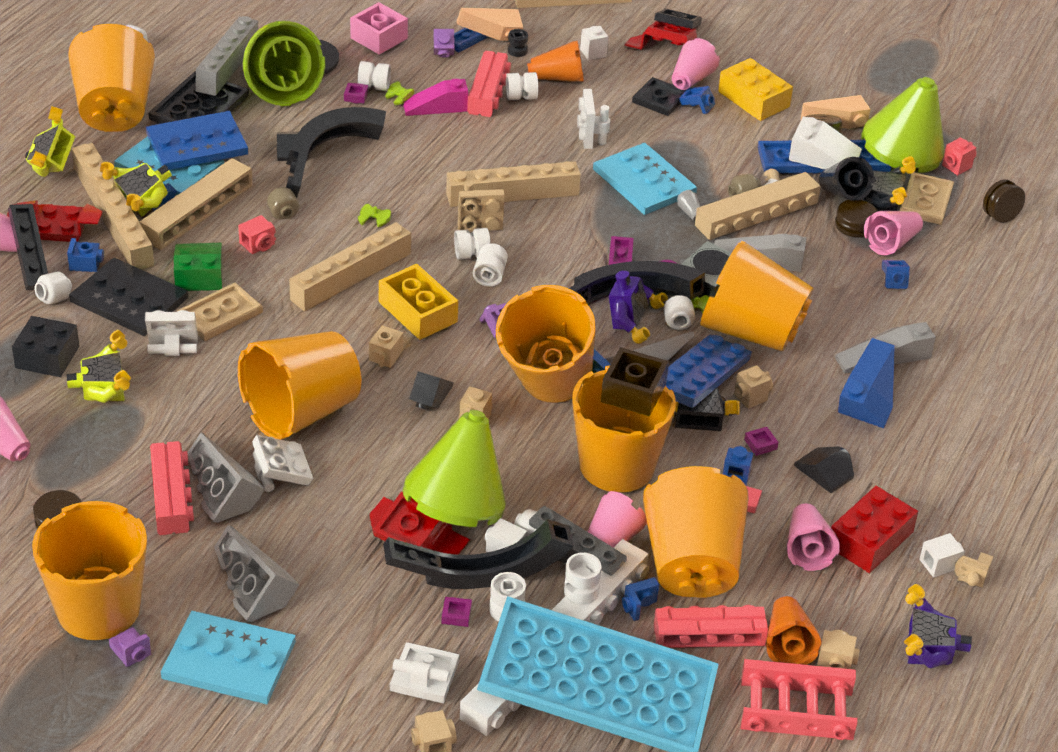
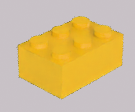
M749 58L721 71L718 92L759 121H762L790 107L793 86L752 58Z
M414 264L379 280V303L419 340L458 322L459 301L418 264Z

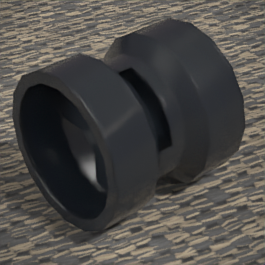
M522 29L511 30L508 33V41L510 42L508 44V53L514 57L525 56L528 52L526 44L528 42V33Z

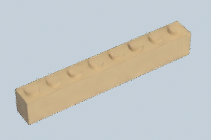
M82 144L71 148L74 170L95 207L102 211L101 218L126 262L141 270L153 267L152 243L131 207L126 205V199L114 178L112 177L110 180L103 178L100 166L104 161L94 144Z

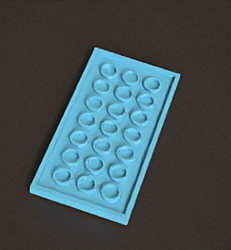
M507 596L477 690L668 752H698L719 664Z

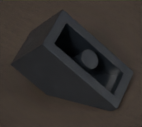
M418 371L409 399L416 401V407L428 411L430 407L439 408L452 389L454 382Z

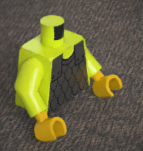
M51 106L48 119L52 120V127L38 134L34 138L30 151H27L25 154L27 163L42 177H46L49 172L63 171L75 136L63 127V120L61 119L63 109Z
M103 162L100 166L103 178L110 180L114 176V181L126 198V205L131 206V209L137 211L141 217L152 208L159 207L163 198L168 194L163 182L170 178L172 174L166 165H163L156 171H153L147 163L132 168L115 167L114 169V165L110 162Z
M116 330L111 334L110 341L112 344H108L97 355L80 361L81 373L66 374L68 389L83 387L84 399L88 401H99L102 403L125 401L124 390L129 389L130 383L128 381L131 380V377L126 371L122 370L120 351H117L118 348H126L128 344L125 335L120 330Z

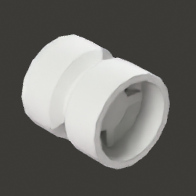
M361 61L358 70V84L368 85V88L374 86L376 90L388 91L391 65L378 63L375 67L371 62Z
M528 72L524 73L523 76H520L519 73H507V100H520L521 97H524L525 100L537 99V73Z
M487 228L474 229L472 233L468 229L456 230L454 232V246L458 260L471 259L472 255H475L477 258L480 248L483 245L490 244Z
M486 244L480 248L473 270V277L479 284L493 287L501 282L508 259L506 250L497 244Z
M589 553L572 555L566 563L564 594L573 603H591L597 599L599 594L601 562L597 557Z
M503 572L492 579L489 611L496 621L500 620L507 596L525 602L526 583L520 575L513 572Z

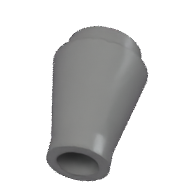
M685 190L678 195L677 204L695 222L697 208L701 207L695 192Z

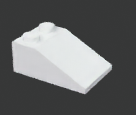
M803 116L792 138L789 160L826 170L847 157H860L862 149L824 121Z

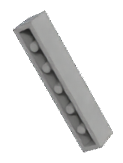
M248 16L238 17L196 68V92L217 95L243 62L246 46L251 37L258 31V20L251 19Z

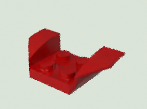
M655 21L647 27L642 35L631 37L624 46L642 50L651 36L654 40L663 41L667 39L671 40L672 44L683 45V43L685 44L687 41L697 38L695 28L690 29Z
M38 200L17 203L33 204L41 240L70 242L71 238H76V242H78L84 225L98 224L102 215L100 209L86 204L84 207L53 204L38 205Z
M402 491L394 501L383 497L369 513L373 535L383 541L390 537L433 551L459 555L470 541V539L452 531L451 524L439 521L418 511V502L412 497L410 501H407Z

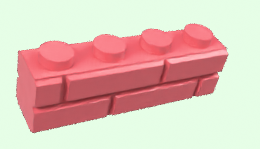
M485 51L483 53L468 96L467 112L469 114H481V116L491 117L494 109L498 110L499 100L503 95V86H506V74L510 73L511 62H508L507 53L497 52L495 54L492 51Z
M179 441L167 442V444L153 443L150 449L157 532L159 535H168L173 532L176 534L188 533L189 522L194 521L193 505L187 506V503L192 502L191 487H185L186 484H190L189 469H184L183 467L188 466L187 451H182Z
M720 605L712 608H701L699 606L674 608L666 606L656 608L654 618L656 644L668 648L765 646L768 634L764 607H754L753 605H745L743 607Z

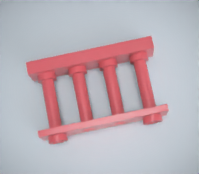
M744 659L741 685L751 686V708L744 707L741 729L755 732L764 731L836 738L838 740H853L857 718L846 717V696H852L856 680V670ZM762 687L779 689V710L762 709ZM790 690L807 692V713L790 712ZM818 693L835 695V716L818 714Z

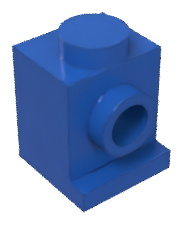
M71 238L67 252L69 271L97 272L99 264L104 261V250L100 249V243L76 242V238Z
M741 446L728 448L723 475L729 477L735 475L729 473L730 470L742 472L743 476H735L741 479L747 486L753 453L748 452L746 448Z

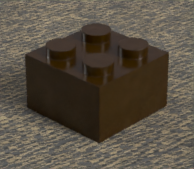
M620 347L603 378L601 402L650 416L666 386L669 361Z

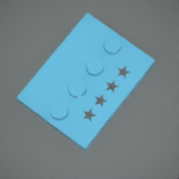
M148 136L114 160V166L119 168L137 167L143 163H147L153 171L161 167ZM224 160L170 170L172 176L163 183L165 185L167 183L171 184L176 189L177 193L175 195L177 196L224 164Z
M646 143L593 162V170L644 215L678 202V195L685 190L697 193V186Z
M191 611L161 670V679L268 704L295 645V635Z

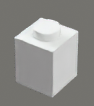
M592 26L582 29L580 50L587 60L607 57L608 36L602 27Z
M500 518L494 526H490L486 531L484 538L486 540V553L508 547L527 537V530Z
M949 533L925 541L919 560L934 578L954 571L955 563L958 558L964 555L962 545Z

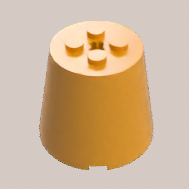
M101 24L93 26L92 30L85 33L80 32L72 40L68 56L78 110L82 120L90 127L104 132L126 131L135 127L142 120L145 112L155 62V52L152 44L143 38L141 32L120 24Z
M741 240V243L739 242L731 253L716 282L720 287L715 297H709L700 325L783 352L788 342L793 343L799 326L803 324L808 314L807 311L812 303L810 297L814 288Z
M540 285L532 287L531 291L520 296H514L504 306L496 324L497 343L501 353L522 385L533 397L550 403L570 400L573 397V391L578 381L592 371L596 324L593 312L581 295L563 286Z
M329 331L252 342L247 344L248 347L240 353L238 360V383L244 403H249L254 413L250 416L251 419L268 437L280 440L287 438L353 402L359 396L362 378L357 356L349 342L337 332Z
M609 365L605 366L603 371L596 373L591 371L584 375L578 381L573 391L572 405L579 464L583 476L594 486L606 491L630 492L645 486L652 479L675 413L676 400L672 389L669 390L665 386L650 416L602 403V383L610 367Z
M692 466L662 473L658 476V481L646 486L643 493V504L659 584L668 592L682 597L706 598L725 593L738 582L749 497L746 485L737 476L732 475L729 477L720 474V469Z
M87 501L72 504L62 508V513L51 520L47 518L34 535L32 549L35 563L61 626L71 635L86 640L108 639L126 631L136 621L140 612L147 551V534L142 521L128 513L127 508L104 501Z

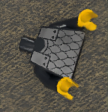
M912 156L903 159V167L898 166L889 172L873 171L874 178H872L871 184L873 188L863 200L872 204L877 211H897L898 206L907 197L904 189L905 172L912 174L916 169V162Z
M718 388L713 390L693 408L676 401L675 428L721 431L724 416L740 415V401H727L723 396H720Z

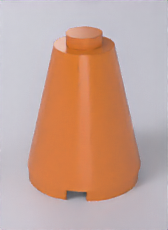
M578 40L531 58V63H527L528 72H536L538 79L584 81Z
M790 596L781 597L774 602L766 640L767 654L773 662L808 665L819 654L818 650L821 646L820 634L795 598Z

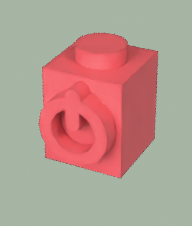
M961 137L946 145L942 166L956 175L962 174L972 168L977 147L972 142H968Z
M262 215L238 225L239 243L251 254L267 251L275 244V227Z

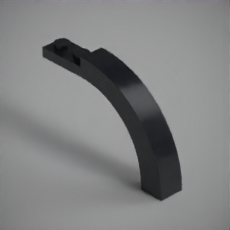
M367 107L340 108L320 114L306 123L297 133L288 155L286 164L290 165L289 173H293V175L288 177L286 188H289L296 198L298 197L306 159L320 144L334 138L359 136L379 140L384 127L386 111Z
M623 262L585 272L575 277L574 285L569 288L581 295L586 300V303L589 304L597 299L609 296L616 283V274L619 271H628L630 276L640 277L643 284L654 292L675 296L682 295L693 300L705 292V272L693 267L670 262Z
M547 519L537 530L523 540L508 547L481 554L456 555L441 553L390 537L383 543L387 565L425 575L428 585L450 589L491 587L492 579L503 572H513L524 579L555 563L574 546L569 525Z

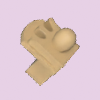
M981 552L978 560L966 556L958 558L955 563V573L958 576V581L967 582L970 586L983 587L993 556Z

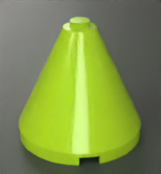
M275 21L260 28L249 40L243 57V71L251 90L262 100L278 106H291V104L309 98L321 83L325 70V57L322 55L321 43L317 36L304 25L292 21Z
M929 77L919 78L866 122L861 133V139L865 138L866 144L864 147L871 155L893 168L903 167V159L912 156L916 162L915 167L919 168L918 173L932 171L941 164L945 147L938 87L933 79Z
M470 410L464 413L406 476L403 485V495L407 501H410L412 497L418 502V511L442 522L467 527H477V523L480 520H488L487 524L492 525L502 518L506 501L489 420L483 412Z

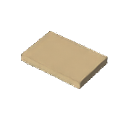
M915 172L912 173L906 189L907 197L901 204L900 211L916 212L923 221L942 225L954 182Z
M233 283L177 310V312L180 310L195 312L198 336L202 340L207 341L263 313V306L237 283Z

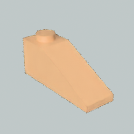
M461 8L456 21L457 25L499 41H508V33L513 29L523 30L518 9Z
M861 95L803 103L800 120H802L803 116L826 114L841 118V128H858L865 126L869 120L871 109Z

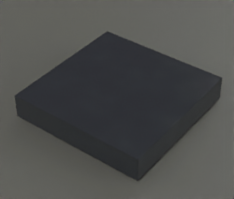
M665 8L655 13L654 20L693 29L701 25L702 18Z
M652 77L632 97V103L669 116L681 104L679 98L686 90H680L673 84Z

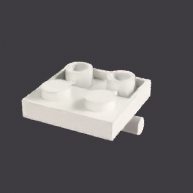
M583 89V97H579V110L581 112L577 116L579 140H583L584 149H593L594 134H599L598 143L600 145L606 144L607 133L610 131L609 106H601L600 116H595L592 89Z
M161 310L145 312V323L149 338L148 354L180 356V353H197L198 331L195 312L186 310L178 312H164Z
M256 435L252 441L255 449L253 452L254 468L266 492H271L275 488L272 479L309 486L313 476L301 444L294 441L289 442L275 439L274 437Z
M406 642L400 659H395L392 669L395 672L390 682V691L444 703L459 663V654Z

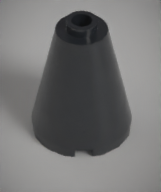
M854 156L847 157L824 170L819 176V184L822 189L847 200H861L873 188L871 184L874 172L871 165L865 159Z

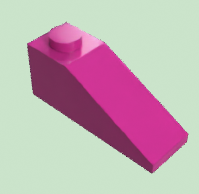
M465 79L444 80L403 101L405 116L467 112L468 88Z

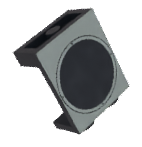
M709 241L681 264L705 272V292L698 296L700 298L705 295L715 297L720 287L716 282L731 255V252Z

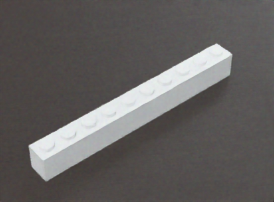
M622 539L614 548L626 555L627 561L612 576L601 570L597 599L588 604H576L565 596L552 611L599 625L603 616L608 611L614 610L619 599L625 594V586L636 583L647 575L649 570L647 565L649 554ZM477 684L460 701V720L487 736L494 728L498 729L504 722L505 717L511 711L517 710L520 704L478 691Z

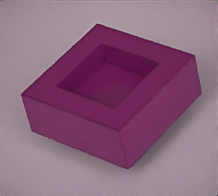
M347 83L344 101L364 104L368 94V85Z
M768 427L745 433L744 440L755 456L778 450L779 442Z
M445 597L441 624L468 627L472 599Z

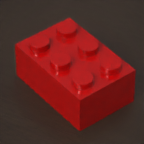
M876 485L831 526L839 540L838 554L870 574L914 532L919 511Z

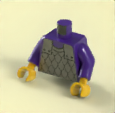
M619 271L616 274V283L609 294L613 329H624L628 333L631 332L633 341L640 344L647 341V338L650 337V332L646 327H642L639 330L636 328L649 304L648 299H650V304L654 309L664 307L665 304L663 302L668 300V296L665 293L654 295L653 290L645 286L640 277L630 276L628 271Z
M914 584L908 588L909 594L906 595V602L910 605H916L913 607L909 622L908 638L904 640V644L908 646L905 649L908 655L907 664H924L932 669L941 665L951 664L955 650L970 652L972 636L956 634L957 620L934 609L924 598L925 592L920 585Z

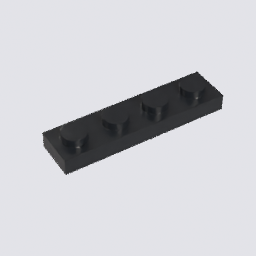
M33 204L10 205L8 212L25 289L35 290L38 278L41 275L48 274Z

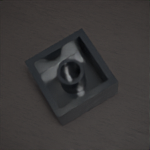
M31 316L12 345L15 368L61 378L80 347L77 325Z

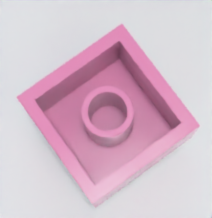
M378 2L350 18L351 39L380 55L408 39V18Z

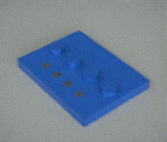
M230 111L146 127V134L161 167L166 165L169 170L248 155V146Z

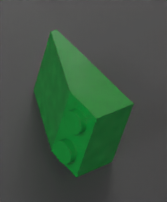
M222 242L176 244L174 251L175 285L187 291L222 289Z

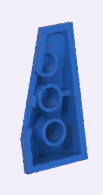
M874 338L870 340L841 392L838 413L881 428L885 427L893 409L895 345Z

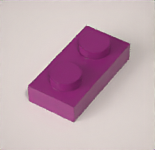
M611 236L609 265L632 262L634 238Z

